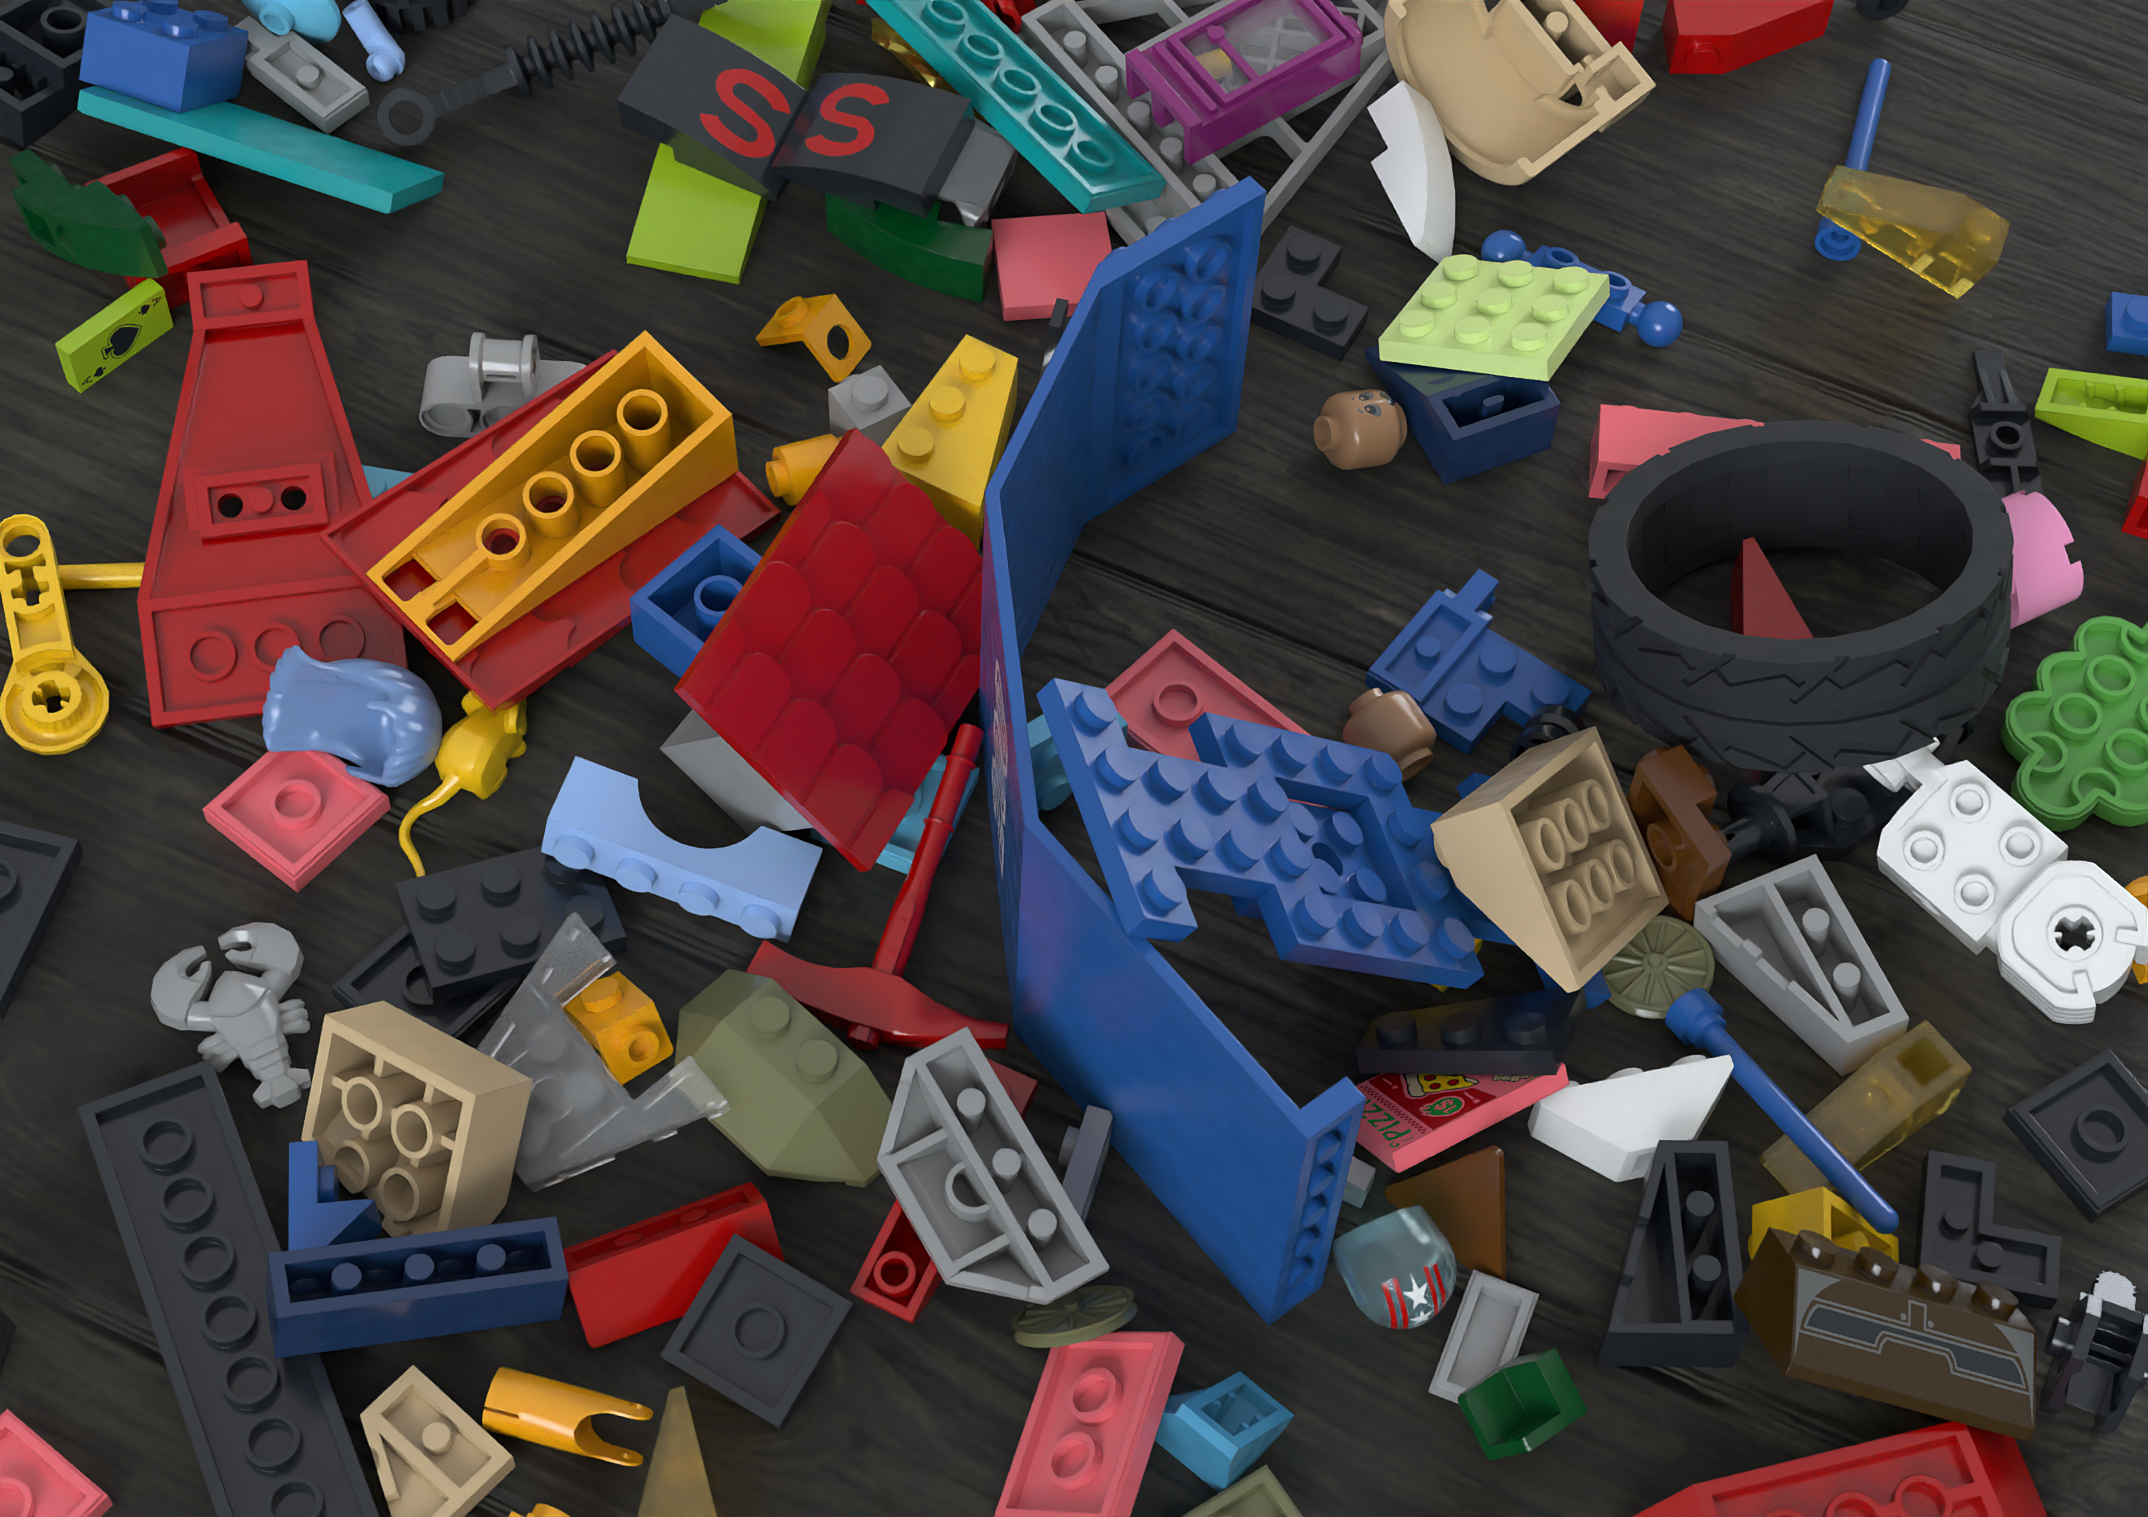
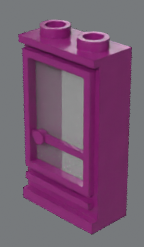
M1236 0L1142 52L1136 48L1125 54L1127 93L1132 99H1135L1151 90L1152 114L1155 121L1162 128L1173 123L1174 118L1184 128V158L1192 165L1359 74L1363 35L1357 22L1349 15L1344 16L1330 0Z

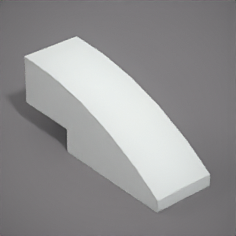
M1402 80L1367 108L1388 147L1386 151L1371 161V164L1414 246L1437 263H1440L1444 257L1452 256L1455 232V187L1451 158L1443 129L1431 102Z

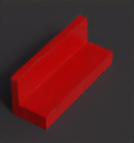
M752 1181L563 1249L569 1278L567 1287L572 1294L585 1338L590 1347L598 1348L684 1316L734 1233L785 1263L767 1201Z

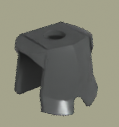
M975 118L976 125L935 202L941 203V221L986 229L1015 170L1018 150L994 127H989Z

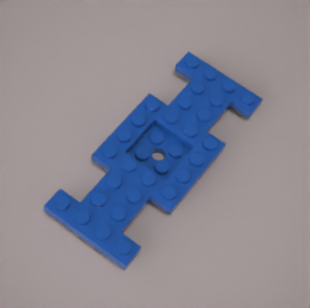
M1053 678L1036 694L1126 935L1180 943L1198 928L1186 897L1187 887L1230 895L1237 915L1265 920L1281 960L1467 989L1485 975L1474 951L1475 942L1473 938L1518 946L1456 887L1449 869L1442 865L1436 855L1434 833L1430 826L1443 813L1411 806L1402 785L1401 770L1389 753L1204 712L1188 727L1201 762L1128 747L1117 719L1116 707L1108 696L1106 689ZM1478 773L1471 774L1457 786L1461 799L1463 800L1492 776ZM1288 799L1297 800V801L1306 802V803H1311V804H1316V805H1321V806H1326V807H1331V808L1340 809V810H1345V811H1350L1351 813H1349V812H1344V811H1339V810H1334V809H1329V808H1324V807L1315 806V805H1310V804H1305V803H1300V802H1295V801H1290V800H1288ZM1534 961L1546 989L1561 987ZM1602 968L1584 985L1586 1009L1594 1010L1612 996L1601 973Z

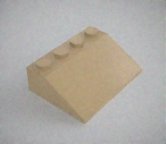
M1596 726L1529 748L1430 824L1434 833L1436 855L1442 865L1449 869L1456 887L1567 993L1580 990L1670 903Z

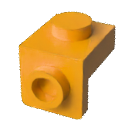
M619 971L609 977L592 981L583 988L581 994L562 1004L570 1025L599 1051L610 1077L618 1085L625 1084L673 1053V1046L653 1000Z

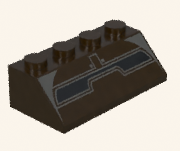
M1772 1227L1768 1228L1732 1299L1785 1376L2021 1440L2029 1441L2031 1439L2036 1423L2037 1331L2017 1308L2018 1299L2011 1292L1989 1281H1980L1977 1286L1958 1281L1946 1271L1929 1264H1921L1918 1269L1898 1264L1885 1253L1870 1247H1861L1859 1252L1836 1246L1825 1236L1811 1230L1803 1229L1796 1235Z

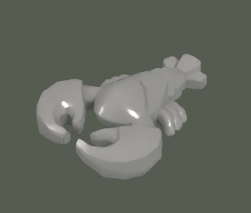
M254 922L234 927L218 937L221 950L231 949L225 954V957L238 969L252 975L240 971H224L216 981L209 1001L204 1000L212 981L211 961L202 962L198 972L193 976H187L196 965L207 958V952L202 945L185 949L166 961L154 976L151 991V1005L160 1022L178 1030L216 1032V1034L205 1038L198 1045V1052L203 1054L204 1060L211 1058L216 1072H222L230 1063L240 1058L244 1067L251 1071L255 1079H260L262 1082L253 1094L254 1101L262 1109L272 1104L282 1108L301 1099L302 1090L312 1085L311 1074L308 1069L290 1068L292 1062L288 1054L289 1046L285 1036L307 1033L310 1029V1022L307 1021L308 1013L306 1009H303L305 1002L300 999H290L279 1004L287 990L299 977L304 961V956L291 932L274 923ZM251 947L250 950L242 952L234 950L232 948Z

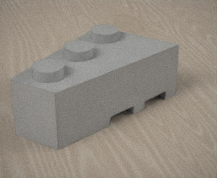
M1816 854L1695 903L1693 927L1708 941L1714 958L1841 1076L1902 1051L1909 1017Z

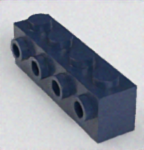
M548 1217L268 1253L265 1297L274 1358L561 1319L569 1278L557 1218Z

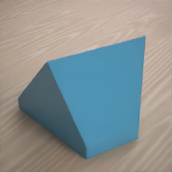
M1239 1371L1212 1387L1168 1396L1155 1441L1216 1492L1221 1493L1242 1478L1288 1426L1294 1415Z

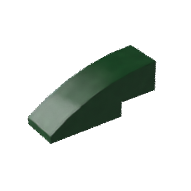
M826 193L827 230L851 250L878 267L911 283L946 295L983 303L992 271L993 230L941 221V203L934 202L925 219L882 202L877 210L874 211Z

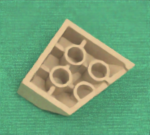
M385 1001L325 1014L301 1140H317L325 1166L336 1165L338 1180L351 1194L363 1192L368 1199L376 1202L378 1210L385 1216L382 1227L391 1237L491 1225L507 1203L533 1079Z

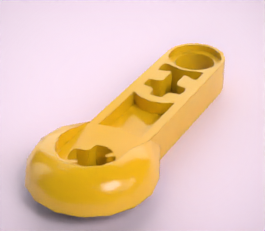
M28 514L13 515L0 523V591L14 659L0 697V720L6 733L25 750L42 755L67 754L84 747L101 732L109 716V691L100 673L74 646L56 552L45 523L39 518ZM30 535L40 540L37 550L25 557H15L6 552L9 543L17 537ZM34 576L41 593L39 595V604L27 606L28 594L23 578ZM60 696L62 699L60 703L63 709L55 713H48L46 699Z

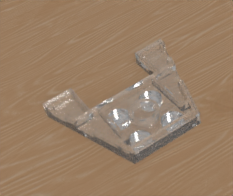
M576 911L566 919L476 1049L533 1079L514 1170L534 1192L616 1159L614 1154L649 1139L654 1143L677 1134L678 1127L705 1116L711 1120L725 1114L732 1108L730 1103L690 1055L637 1099L634 1100L563 1009L564 1005L617 963Z

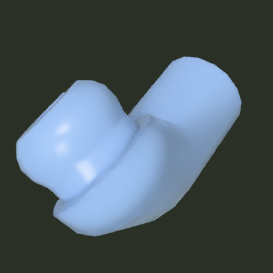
M356 0L349 4L342 13L370 55L366 61L369 74L375 80L381 82L390 81L394 74L400 75L405 66V54L387 31L367 0Z

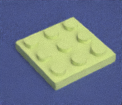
M1466 254L1444 257L1378 339L1380 360L1549 381L1609 298V275L1588 273L1587 270L1581 267H1564L1561 269L1534 267L1530 263L1520 260L1505 263L1477 260L1474 256Z

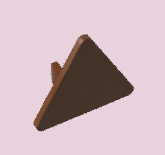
M1492 1145L1396 1181L1386 1187L1385 1196L1387 1200L1470 1271L1473 1272L1474 1269L1506 1282L1504 1153L1501 1148Z

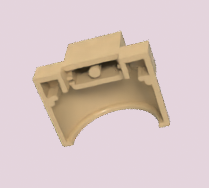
M1389 0L1385 9V42L1398 81H1405L1431 102L1443 129L1448 151L1478 175L1498 184L1515 186L1530 181L1595 131L1599 130L1602 133L1641 104L1656 86L1623 43L1620 41L1611 47L1573 0H1500L1490 12L1487 11L1484 0ZM1580 91L1582 95V104L1580 106L1564 102Z

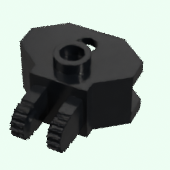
M2102 1271V1274L2098 1273L2090 1289V1294L2080 1292L2069 1317L2060 1314L2056 1315L2049 1330L2044 1354L2053 1358L2041 1391L2039 1411L2053 1415L2062 1409L2064 1403L2095 1413L2093 1431L2109 1435L2118 1429L2138 1388L2143 1389L2148 1381V1315L2135 1311V1295L2137 1292L2134 1290L2136 1287L2131 1284L2132 1281L2126 1279V1276H2121L2118 1272L2113 1273L2111 1271Z

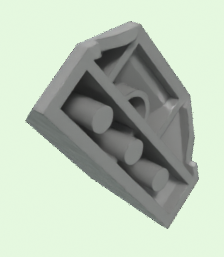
M968 1027L907 1057L876 1163L946 1285L1047 1305L1107 1272L1110 1268Z

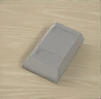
M1473 1269L1428 1392L1458 1403V1395L1511 1359L1516 1358L1539 1294Z

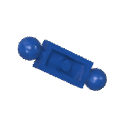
M1511 230L1495 231L1487 236L1482 244V261L1505 263L1520 260L1526 261L1534 267L1552 269L1581 267L1587 270L1588 273L1609 275L1610 296L1593 320L1611 329L1621 332L1630 323L1636 326L1639 337L1646 344L1653 347L1671 345L1679 338L1682 332L1683 318L1676 306L1666 301H1654L1647 305L1643 304L1646 291L1631 285V282L1619 273L1600 271L1580 262L1574 253L1558 247L1549 248L1542 245L1535 253L1527 251L1526 244L1520 235Z

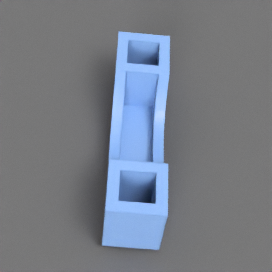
M577 756L548 816L541 852L554 856L557 861L567 867L589 869L617 880L620 885L631 891L656 894L679 903L682 908L693 914L702 916L712 915L741 926L745 932L752 936L763 939L774 938L787 944L813 881L823 851L821 847L762 825L746 839L727 847L704 849L681 844L659 831L645 814L639 798L638 779Z

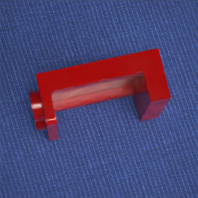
M182 147L96 179L115 195L125 194L142 218L147 215L151 216L160 228L167 245L166 248L160 251L169 273L160 278L151 279L164 289L169 310L190 302L187 273L254 266L245 233L238 221L231 224L203 177L195 150ZM122 275L130 290L145 279H148L147 277Z

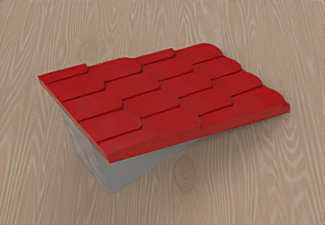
M857 428L846 431L673 689L692 710L659 749L749 836L761 825L778 832L814 827L859 872L871 870L915 801V798H913L914 794L946 746L949 733L979 688L983 558L978 554L970 539L959 529L952 527L935 509L926 493L918 486L910 483L892 465L884 450L873 440L865 437Z

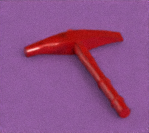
M970 724L960 725L951 753L945 758L947 761L928 818L923 820L925 824L908 874L891 909L871 968H832L812 964L789 955L764 940L745 971L746 973L772 978L814 1017L848 1032L846 1041L855 1045V1049L865 1052L877 1050L879 1042L902 1047L926 1048L968 1027L981 1050H1006L1010 1023L976 1019L935 1002L902 978L924 917L931 885L948 836L954 831L952 825L971 771L976 768L975 760L984 737L983 730Z

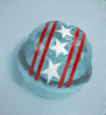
M1412 1206L1382 1216L1351 1230L1332 1242L1331 1248L1336 1271L1342 1275L1355 1304L1367 1318L1382 1327L1401 1330L1420 1326L1441 1312L1453 1293L1456 1281V1262L1452 1248L1447 1238L1422 1206Z

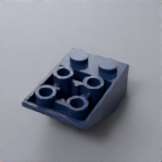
M1379 345L1365 349V357L1391 399L1402 408L1407 425L1444 485L1550 449L1561 403L1546 381L1380 360Z

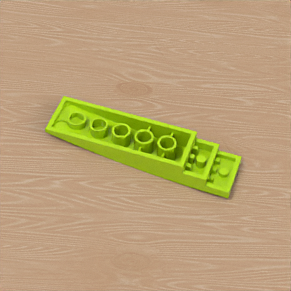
M728 0L726 3L703 10L698 25L754 54L807 91L826 39L825 22L833 0ZM660 143L626 255L627 263L739 285L769 199L675 161L673 148Z

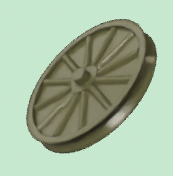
M1657 915L1602 967L1601 973L1612 995L1608 1000L1616 1007L1638 1017L1664 1019L1672 1004L1686 992L1696 988H1704L1709 993L1714 980L1715 960L1708 941L1697 929L1680 919Z
M1093 1285L1076 1288L1047 1305L1033 1302L1017 1312L1012 1318L1011 1327L1016 1330L1014 1339L1023 1346L1050 1348L1076 1344L1103 1336L1122 1327L1136 1315L1138 1308L1132 1302L1134 1292L1127 1287L1119 1285Z

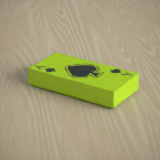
M145 279L57 341L55 346L67 382L82 393L173 328L174 325L164 289L153 279Z

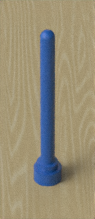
M1882 58L1873 60L1869 65L1835 208L1822 217L1818 225L1815 237L1816 249L1824 257L1831 260H1849L1855 257L1861 248L1864 225L1857 211L1891 72L1889 62Z
M1704 988L1692 989L1679 997L1669 1008L1665 1016L1666 1026L1685 1045H1694L1697 1049L1706 1048L1714 1058L1730 1054L1734 1064L1731 1076L1876 1232L1880 1234L1894 1232L1899 1224L1897 1213L1725 1031L1727 1023L1723 1019L1724 1010Z

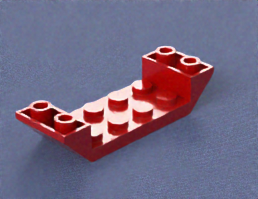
M1951 1421L1694 1484L1632 1517L2048 1516L2014 1437Z

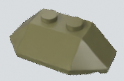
M728 969L679 1010L674 1088L766 1175L816 1182H846L848 1186L865 1188L882 1173L876 1161L892 1103L866 1063L777 982L769 977Z

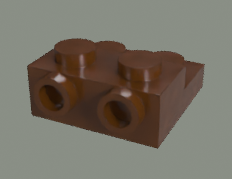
M1681 744L1672 749L1666 746L1654 749L1638 762L1626 800L1670 902L1667 905L1675 918L1694 926L1695 903L1717 894L1732 854L1722 830L1716 824L1708 822L1717 797L1714 781L1708 770L1703 765L1696 764Z

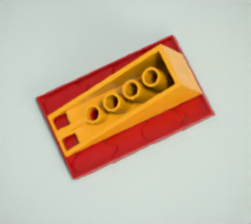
M645 330L621 352L618 353L614 349L321 531L318 533L320 541L338 558L341 564L426 647L429 653L437 658L469 690L476 700L496 716L500 712L518 704L566 667H573L631 624L629 598L717 524H720L747 545L782 518L781 511L739 471L732 413Z

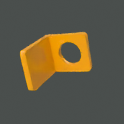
M836 294L804 299L801 296H797L788 300L778 308L771 320L756 337V341L760 346L803 341L834 382H841L848 377L871 348V341ZM835 325L841 327L849 339L848 352L841 360L836 359L830 353L827 345L828 333Z

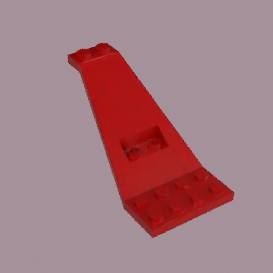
M307 260L187 273L194 332L137 598L152 727L155 729L263 716L262 708L266 702L267 692L270 690L269 676L271 672L275 671L277 660L282 657L284 650L292 648L294 645L299 646L309 657L321 662L366 658L395 664L409 670L403 624L341 564L338 558L320 541L318 533L373 500L316 323L310 269ZM292 490H300L306 494V502L298 510H289L284 507V497ZM228 498H239L243 502L241 513L233 518L223 516L221 514L222 503Z

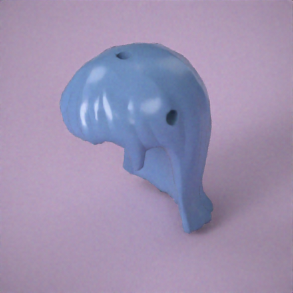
M297 645L292 646V648H286L282 657L277 660L275 671L271 672L269 676L270 690L267 692L266 702L262 708L263 738L267 750L272 752L312 750L328 752L359 766H346L345 770L349 775L387 787H397L411 780L424 771L436 758L442 741L441 710L430 687L413 672L395 664L366 658L321 662L309 657Z

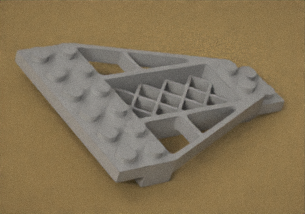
M1051 0L1021 17V33L1016 36L1167 181L1159 198L1099 211L1105 212L1107 222L1128 246L1152 233L1166 219L1171 217L1178 218L1202 204L1216 190L1228 189L1239 181L1219 159L1260 136H1269L1281 146L1294 162L1266 195L1262 235L1394 70L1384 36V14L1389 0H1330L1344 16H1351L1360 27L1363 35L1360 73L1192 165L1184 158V128L1175 118L1173 123L1164 128L1157 124L1152 114L1151 90L1135 99L1131 98L1127 93L1125 54L1121 53L1097 24L1158 13L1171 28L1136 47L1142 52L1236 0H1082L1077 2L1074 0ZM1219 1L1190 18L1180 9ZM1292 14L1276 22L1275 30L1263 29L1233 45L1238 53L1240 46L1271 49L1269 60L1243 57L1259 76L1285 63L1278 61L1280 50L1304 53L1319 44L1311 34L1284 31L1286 20L1299 22ZM1230 58L1233 75L1224 78L1223 85L1221 86L1227 94L1237 89L1232 87L1234 76L1246 77ZM1357 82L1308 143L1304 142L1286 123V121Z

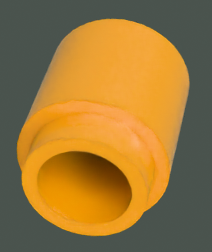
M829 433L775 447L773 450V461L767 462L765 467L767 481L772 494L775 497L783 496V499L789 506L798 505L842 437L835 438L833 434Z

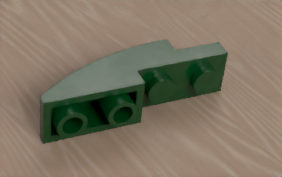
M29 148L8 158L19 183L18 187L11 190L31 238L47 251L82 267L110 274L160 278L169 273L160 251L167 246L160 228L151 216L147 215L142 218L125 194L115 195L99 180L84 187L78 183L71 186L54 162L47 165Z

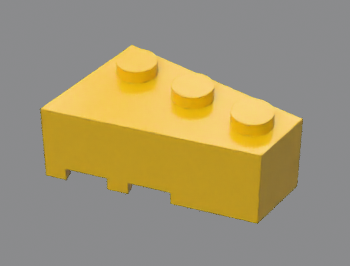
M966 334L881 448L888 455L892 465L910 483L924 491L932 501L935 509L952 527L963 532L974 544L976 550L979 551L984 528L985 490L1004 454L1017 404L1018 358Z

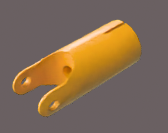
M502 1366L496 1372L487 1394L482 1427L487 1431L620 1465L637 1466L642 1464L643 1456L633 1450L604 1442L592 1428L591 1415L611 1413L635 1420H648L652 1418L653 1411L647 1406Z

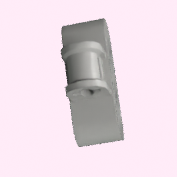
M474 332L470 342L469 357L442 356L433 359L428 364L419 420L422 426L437 435L472 438L583 369L586 365L569 361L540 360L536 335H525L523 341L487 339L484 333Z

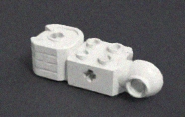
M1936 737L1933 739L1937 742L1897 759L1862 766L1872 777L1891 791L1897 792L1902 786H1905L1913 793L1882 829L1877 851L1879 870L1976 955L1987 946L1997 955L2001 976L2052 1021L2064 1024L2093 1022L2096 1004L2107 1001L2120 990L2128 978L2133 961H2136L2137 964L2148 965V908L2095 863L2067 861L2068 845L1968 760L1945 766L1931 754L1940 745ZM2077 933L2086 938L2085 943L2091 945V947L2084 951L2075 945L2066 952L2059 945H2061L2063 934Z

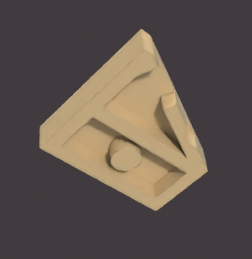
M414 1365L360 1414L392 1517H464L516 1467L513 1456Z

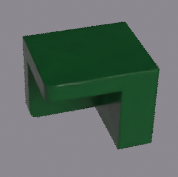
M1555 1347L1513 1358L1458 1395V1403L1488 1461L1529 1452L1588 1412Z

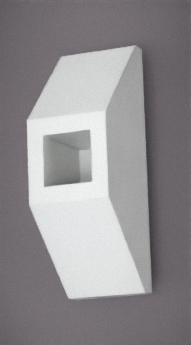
M1730 1054L1706 1059L1703 1055H1691L1677 1060L1670 1067L1647 1072H1643L1640 1068H1628L1612 1074L1606 1080L1579 1085L1576 1081H1569V1085L1565 1086V1088L1534 1103L1527 1125L1531 1136L1614 1182L1644 1177L1659 1140H1697L1723 1094L1734 1064Z

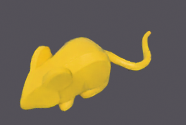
M470 692L463 697L461 702L462 708L468 716L454 724L445 733L435 758V765L443 783L432 794L419 801L408 811L399 828L400 845L413 865L417 877L425 876V870L410 838L413 823L420 815L443 805L460 789L473 792L482 800H485L498 790L508 774V769L505 766L509 758L521 756L527 749L525 741L522 740L523 735L527 732V701L525 698L512 708L494 716Z

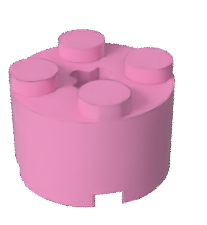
M2025 490L2001 499L2005 504L2007 513H2009L2014 537L2012 552L2014 554L2013 580L2010 594V629L2076 600L2083 589L2084 577L2081 560L2070 565L2064 547L2074 542L2071 532L2054 505L2045 496L2036 491L2025 496Z

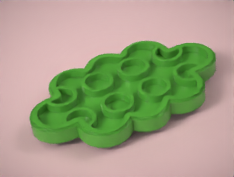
M2100 616L2090 618L2079 626L2068 651L2053 653L2041 661L2031 681V691L2022 693L2013 699L2001 720L2000 738L2005 749L2021 763L2011 783V798L2051 831L2060 832L2075 829L2086 821L2092 813L2114 825L2132 827L2148 822V622L2141 629L2137 625L2119 617Z

